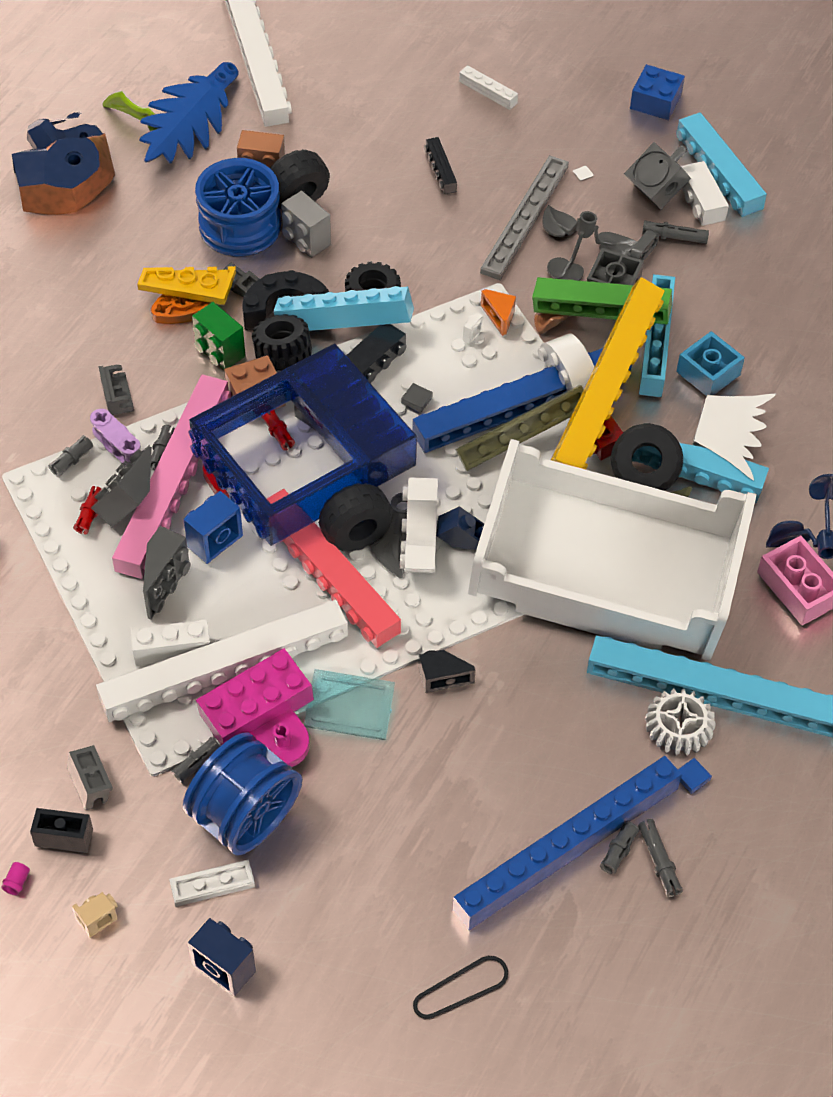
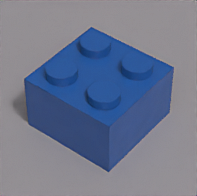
M646 64L632 90L630 109L669 121L682 95L685 76Z
M221 491L214 496L208 497L201 506L190 511L183 519L187 547L206 564L243 536L240 507Z

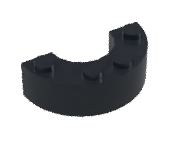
M289 270L267 274L257 280L244 296L242 304L245 331L253 330L254 327L258 326L259 322L265 321L274 311L278 298L284 296H303L306 294H325L329 290L321 281L305 273Z

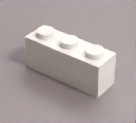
M705 161L681 166L691 177L682 188L687 203H690L694 217L698 218L701 226L726 221L729 205Z
M207 619L131 629L132 650L136 666L156 664L210 644Z

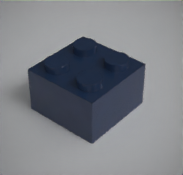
M209 918L188 941L192 965L234 997L256 972L251 943L243 937L238 939L231 934L230 928L221 921L217 923Z

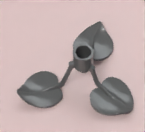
M548 205L543 215L542 224L548 234L554 237H563L566 234L571 236L577 231L579 235L570 261L557 257L548 262L547 271L553 279L577 281L582 279L583 267L573 262L582 238L590 237L593 232L596 244H600V251L604 248L620 254L625 250L631 252L633 246L638 241L612 232H601L598 234L597 216L590 211L582 212L580 218L576 220L569 214L558 211Z

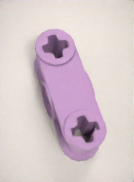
M97 409L91 413L90 421L93 425L94 437L121 463L125 460L130 462L129 458L137 449H140L139 440L108 410Z

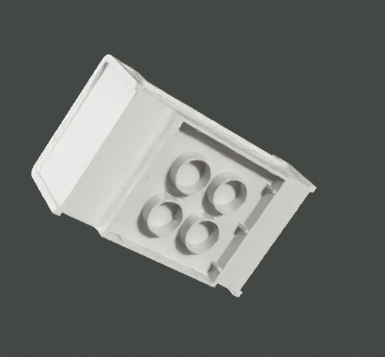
M511 439L475 553L468 594L477 596V593L512 602L516 605L515 612L611 637L623 642L634 643L652 650H660L662 645H668L701 654V659L710 661L730 612L756 494L750 492L743 494L732 490H724L721 492L717 505L544 459L541 458V453L536 448L522 445L519 443L520 441Z

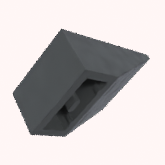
M150 445L143 451L137 449L129 458L130 462L125 460L116 469L118 475H112L105 483L108 486L107 489L103 487L94 497L97 501L91 509L112 528L138 507L150 492L152 452Z
M159 526L147 543L143 595L147 617L150 620L156 612L159 613L162 610L165 599L169 594L174 593L178 581L182 575L185 576L191 566L186 537L163 526Z

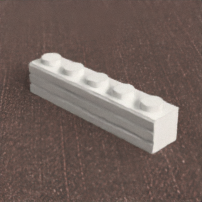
M467 65L460 71L459 82L510 110L518 103V93Z

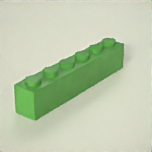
M537 277L532 296L533 309L536 313L617 320L634 285ZM661 288L665 290L661 298L664 303L660 310L654 313L653 317L656 318L654 323L668 324L672 308V289Z

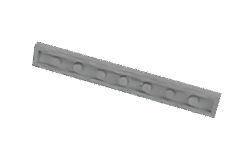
M549 155L483 263L480 274L497 280L502 279L569 165L568 161Z

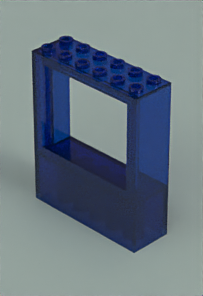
M335 343L189 419L190 430L188 433L192 440L190 448L196 458L200 457L206 471L216 477L218 486L229 493V498L241 508L246 521L253 523L258 536L262 540L265 539L270 546L319 520L320 511L324 503L334 493L342 490V488L357 483H367L378 487L416 466L417 435ZM291 400L345 464L270 504L218 439Z

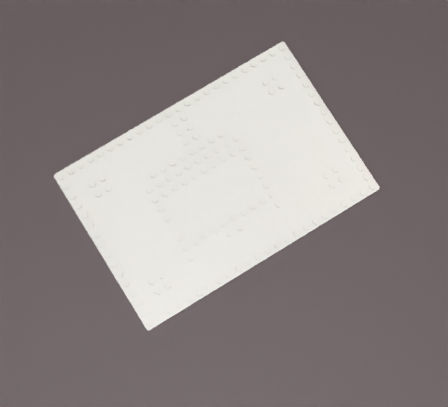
M496 283L413 315L409 323L392 324L406 333L405 352L401 356H397L387 369H383L376 375L373 382L366 384L356 397H352L342 410L333 414L328 423L321 425L316 431L295 417L294 401L371 332L309 356V360L303 362V365L300 367L297 366L295 369H288L286 371L277 370L276 372L285 388L286 406L275 409V413L280 420L285 422L287 431L295 441L291 449L286 443L285 445L288 450H282L276 438L270 435L269 427L260 415L242 420L231 398L229 404L223 408L221 421L215 425L212 440H208L204 457L198 461L195 476H191L187 493L181 496L178 512L172 515L169 530L186 537L183 519L190 511L201 506L208 497L215 495L204 479L202 468L207 460L218 459L224 464L235 482L236 491L230 499L240 507L243 536L208 564L189 549L188 555L191 566L185 576L182 575L174 593L168 595L162 610L159 613L156 612L151 620L147 617L143 595L144 576L143 579L115 572L112 560L136 508L113 528L98 515L92 521L88 534H80L73 529L81 512V504L85 503L91 487L98 486L107 489L108 486L105 483L112 475H118L116 469L122 463L112 453L108 452L97 438L91 440L93 447L79 458V462L76 465L72 464L59 477L51 472L48 465L56 460L63 453L62 451L4 473L2 475L3 482L103 682L150 666L135 665L131 629L207 619L210 644L332 601L330 594L320 589L316 578L312 574L306 573L301 561L291 556L287 545L283 541L279 542L272 528L269 525L265 526L259 516L261 513L260 502L285 489L319 527L320 511L327 499L329 500L334 493L342 490L344 487L357 483H367L366 471L361 463L363 456L359 446L360 441L365 439L367 447V438H371L375 442L376 455L380 458L379 469L382 481L376 484L375 477H373L374 486L379 487L383 491L390 504L392 497L398 493H403V486H408V477L438 478L436 531L438 516L459 506L485 524L507 451L466 471L455 449L499 426L424 453L412 434L413 418L421 414H427L442 406L451 405L459 402L461 399L470 398L483 391L494 389L504 383L513 382L521 379L523 376L537 373L548 367L546 362H542L538 355V349L544 342L516 303L513 318L507 334L504 336L501 335L481 307V291L487 289L508 294L503 285ZM478 312L483 315V331L472 343L468 344L463 341L464 325ZM413 383L433 392V398L422 412L401 404V398ZM187 403L125 427L139 440L140 450L143 451L148 445L152 447L153 443L158 440L163 425L171 426L169 432H171L173 427L176 428ZM570 418L520 444L536 448L540 451L541 458L551 460ZM596 454L587 458L585 463L588 464L586 470L615 477L611 466V456L600 461ZM153 463L152 468H151L150 479H151V477H152V475H153V473H154V470H152V469H153L155 463ZM214 469L210 470L213 471L216 476L218 475V471H214ZM220 483L221 488L223 487L225 490L228 489L223 485V483ZM400 502L396 507L400 510L407 509V502ZM402 533L401 541H406V533ZM437 536L435 545V573L405 572V569H402L403 578H398L387 570L376 558L370 546L353 552L339 550L401 619V633L376 648L371 641L367 642L364 639L361 630L356 624L352 625L349 622L346 613L341 608L348 623V636L339 642H330L314 651L308 650L292 658L311 683L314 697L313 701L296 710L295 714H299L419 661V654L429 650H445L524 614L515 612L516 605L512 602L477 593V596L469 595L468 590L476 550L453 548ZM211 685L195 694H186L172 702H164L153 706L148 711H139L123 719L151 776H157L177 767L189 757V752L192 750L195 752L210 737H213L218 742L199 715L196 699L220 685Z

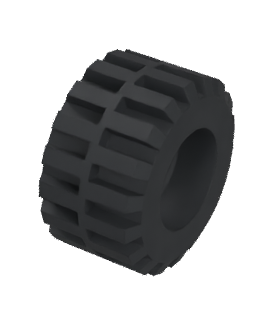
M371 261L367 262V264H358V267H353L351 272H348L345 279V292L350 290H369L372 288L384 289L394 286L401 287L400 276L397 275V271L390 269V266L387 264L382 265V262L372 263Z
M288 314L275 315L274 317L266 318L265 321L259 322L258 326L254 327L252 340L256 359L268 355L276 371L292 370L297 366H302L303 362L309 360V356L312 354L308 324L302 318H297L294 315L288 316Z

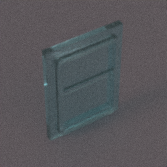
M314 669L311 684L314 700L308 703L306 708L305 727L386 740L389 716L392 712L391 704L395 682Z

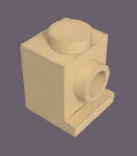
M101 892L97 896L93 895L86 899L80 907L77 903L72 906L75 918L90 938L118 919L115 911L118 905L111 894L105 895Z

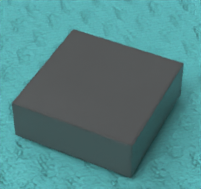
M413 383L401 398V404L422 412L433 398V392Z

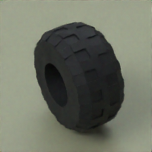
M304 149L295 150L284 155L270 167L279 182L278 206L280 209H282L281 203L300 191H303L316 202L328 188L330 173L326 164L316 152Z
M644 423L630 427L619 436L612 449L611 466L615 477L618 479L666 491L680 476L683 467V452L679 441L669 430L660 425ZM643 446L656 448L662 456L661 466L652 473L645 474L639 472L633 466V454Z
M357 483L342 488V490L334 493L329 500L327 499L323 508H321L318 523L328 543L335 545L341 551L353 552L374 544V542L384 536V533L390 528V523H392L393 511L390 502L379 487L367 483Z

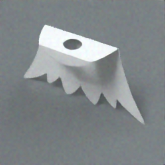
M776 393L756 396L707 395L692 445L698 446L701 444L754 481L752 472L743 458L753 459V456L744 446H762L760 441L750 432L762 430L767 426L754 419L753 416L765 413V410L756 407L772 399Z

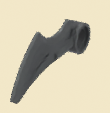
M398 493L392 497L390 504L393 511L390 528L384 533L382 538L370 545V548L387 570L398 578H403L402 569H400V541L402 536V519H407V509L400 510L396 506L400 502L407 501H403V493Z

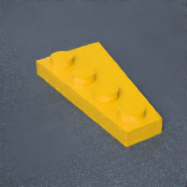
M228 266V270H217V267H207V270H194V267H185L182 270H174L173 267L143 268L137 286L138 290L225 305L236 275V266Z

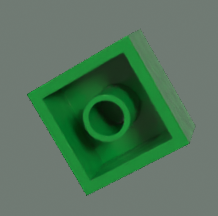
M211 302L192 315V329L195 337L194 345L199 352L205 353L214 365H219L224 370L246 357L243 326L217 304Z

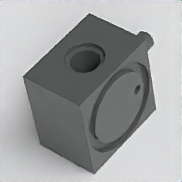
M653 142L624 174L662 210L691 179L686 171L677 163L687 152V149L681 145L669 156Z
M602 248L587 277V281L635 285L642 276L644 261L630 257L631 253L626 250L620 254Z

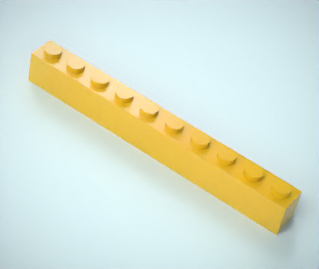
M642 277L632 287L553 453L551 461L587 469L588 464L585 462L588 457L590 458L597 448V445L594 444L595 440L602 436L606 428L603 423L610 418L614 411L612 404L622 394L623 390L620 386L628 380L631 371L628 369L630 365L633 366L639 357L637 350L644 345L648 337L645 335L646 330H650L656 320L653 317L654 313H657L664 303L661 298L665 290Z

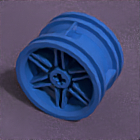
M230 158L210 165L200 174L195 186L196 203L199 210V231L202 239L210 248L224 255L249 256L266 250L276 241L281 231V212L278 206L279 182L269 167L253 159Z
M249 732L240 733L221 745L198 770L185 793L183 810L188 816L193 817L196 823L218 839L223 846L228 847L229 851L237 856L244 855L260 845L286 817L301 790L302 775L292 770L289 764L275 755L262 742L257 740L255 736Z

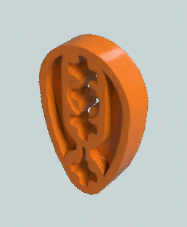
M162 294L151 307L152 319L159 324L193 321L192 315L209 305L210 302L193 300L194 302L187 298Z

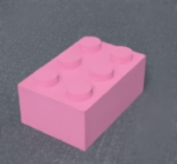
M802 536L785 543L761 557L757 573L801 625L833 609V572Z

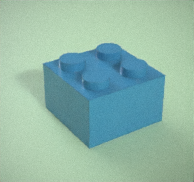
M711 331L679 355L676 372L704 395H715L741 375L745 357Z

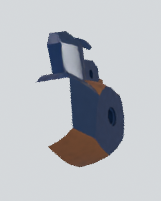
M74 112L65 119H38L28 126L27 141L33 149L12 154L13 168L17 176L23 212L47 215L78 212L90 203L115 176L106 134L102 133L96 125L83 124L65 130H59L53 126L67 119L78 118L82 114L81 112Z

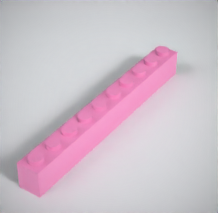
M201 375L150 479V492L136 508L112 557L115 572L143 579L147 543L159 526L170 529L172 515L178 512L181 496L187 493L191 476H195L198 461L205 455L206 444L208 440H212L215 425L222 419L223 408L230 402L231 392L228 388V381Z

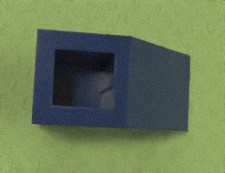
M459 506L438 516L436 536L453 548L477 550L484 523Z

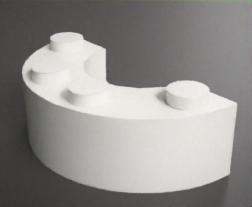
M566 334L541 344L538 349L541 361H545L548 367L557 368L560 380L563 385H566L567 391L578 385H582L583 389L585 388L594 365L585 347L576 336Z
M408 477V486H403V501H407V519H402V533H406V541H401L400 569H405V572L435 573L438 478Z

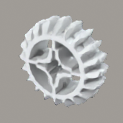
M673 688L670 695L664 691L661 697L656 696L653 703H650L648 706V713L645 717L647 723L646 730L650 732V740H657V747L665 746L666 753L670 749L675 750L676 756L680 751H684L686 756L690 754L691 750L697 753L700 750V746L705 748L708 740L713 737V730L716 726L714 712L710 711V704H704L703 696L698 699L695 698V691L689 695L686 694L685 689L681 690V693H677ZM679 716H681V722H682L681 728H680V722L678 721V720H679Z

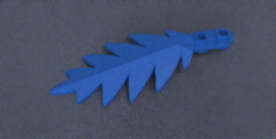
M221 63L207 77L199 75L190 76L188 81L192 83L177 84L163 88V93L176 96L177 98L149 102L148 107L167 113L147 116L140 121L142 124L158 128L144 134L139 139L141 142L150 144L144 162H150L163 154L171 164L174 160L178 143L188 159H191L194 151L193 132L204 149H208V120L217 134H220L222 131L220 103L224 108L228 106L224 90L239 75V71L233 63Z

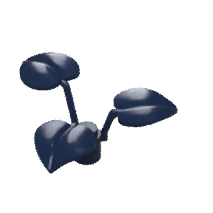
M833 474L820 475L812 480L809 485L811 498L815 500L825 499L826 529L821 530L817 538H815L809 528L804 529V525L801 522L783 521L772 528L766 541V548L780 547L802 536L806 542L810 539L812 540L813 547L818 548L819 557L823 559L833 558V531L830 530L829 499L833 500Z

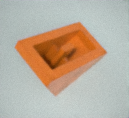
M487 289L482 290L481 307L501 335H506L515 312L516 296Z

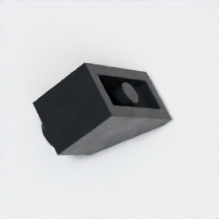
M429 650L419 654L418 668L425 693L475 683V667L445 650Z

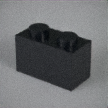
M36 808L30 833L36 847L88 853L93 826L89 814Z

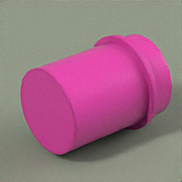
M13 862L6 878L2 881V890L11 895H19L30 872L29 867L19 862Z

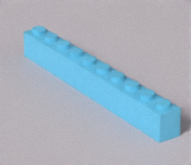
M596 635L588 661V674L661 693L665 691L669 695L673 688L677 693H681V690L685 689L686 694L689 695L695 691V698L698 699L703 696L704 704H710V706L833 738V695L813 692L808 688L790 686L785 682L763 679L758 675L740 673L730 668L725 669L713 666L708 662L690 660L684 656L667 654L658 649L651 650L634 643H624L607 636L601 637Z

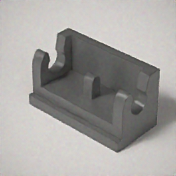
M122 365L98 366L108 411L112 415L134 411L126 373L119 372L113 374L115 371H121Z
M92 745L69 752L67 769L84 809H91L94 801L98 798H101L102 803H105L113 787L95 746Z

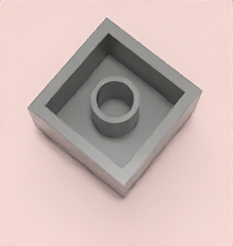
M303 191L298 192L281 203L282 232L287 240H291L301 252H305L311 258L331 246L330 214Z

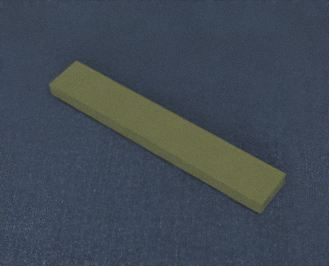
M582 385L572 388L455 449L465 470L468 471L507 451L511 439L522 443L570 418L584 390Z

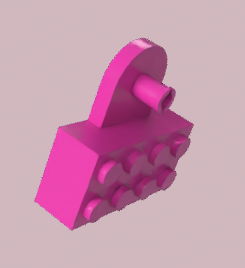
M285 648L196 699L199 715L220 745H223L226 741L240 733L249 732L291 767L303 761L308 754L310 748L308 731L295 714V711L314 700L312 685Z

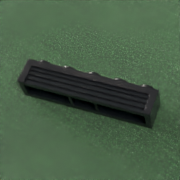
M439 137L426 139L424 150L425 153H428V160L431 162L432 170L435 171V178L439 181L440 190L442 189L444 194L457 192V181Z

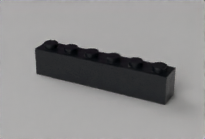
M392 324L379 325L294 401L295 417L315 431L321 425L327 424L333 414L342 410L346 403L352 397H356L366 384L373 382L378 373L383 369H387L397 356H401L405 352L406 333Z

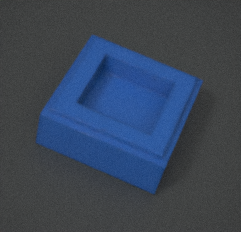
M695 758L678 769L682 774L680 783L690 794L708 783L712 777Z

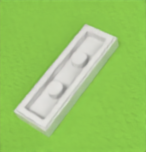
M249 859L169 879L175 907L255 887Z

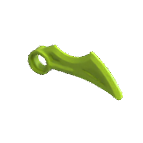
M122 91L109 95L102 103L103 107L122 111L140 121L144 117L155 115L151 109L135 105ZM147 125L150 131L158 129Z

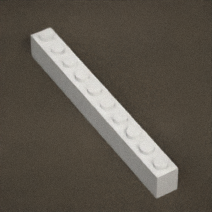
M225 0L264 126L289 123V114L292 113L290 101H286V88L281 87L283 85L281 73L277 74V61L272 59L274 58L272 46H268V34L264 33L263 19H259L261 16L259 7H255L256 0Z
M335 599L96 684L98 696L108 722L123 720L128 715L139 711H148L153 706L164 702H172L186 694H195L211 685H220L225 680L234 678L285 648L291 658H294L297 654L308 650L314 651L330 642H339L348 636V623Z

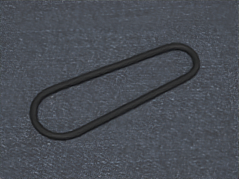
M489 955L476 960L416 996L413 1001L414 1012L421 1018L430 1019L500 988L508 978L506 963L496 956ZM495 960L503 966L504 977L498 984L428 1015L418 1010L417 1002L419 999L481 962Z

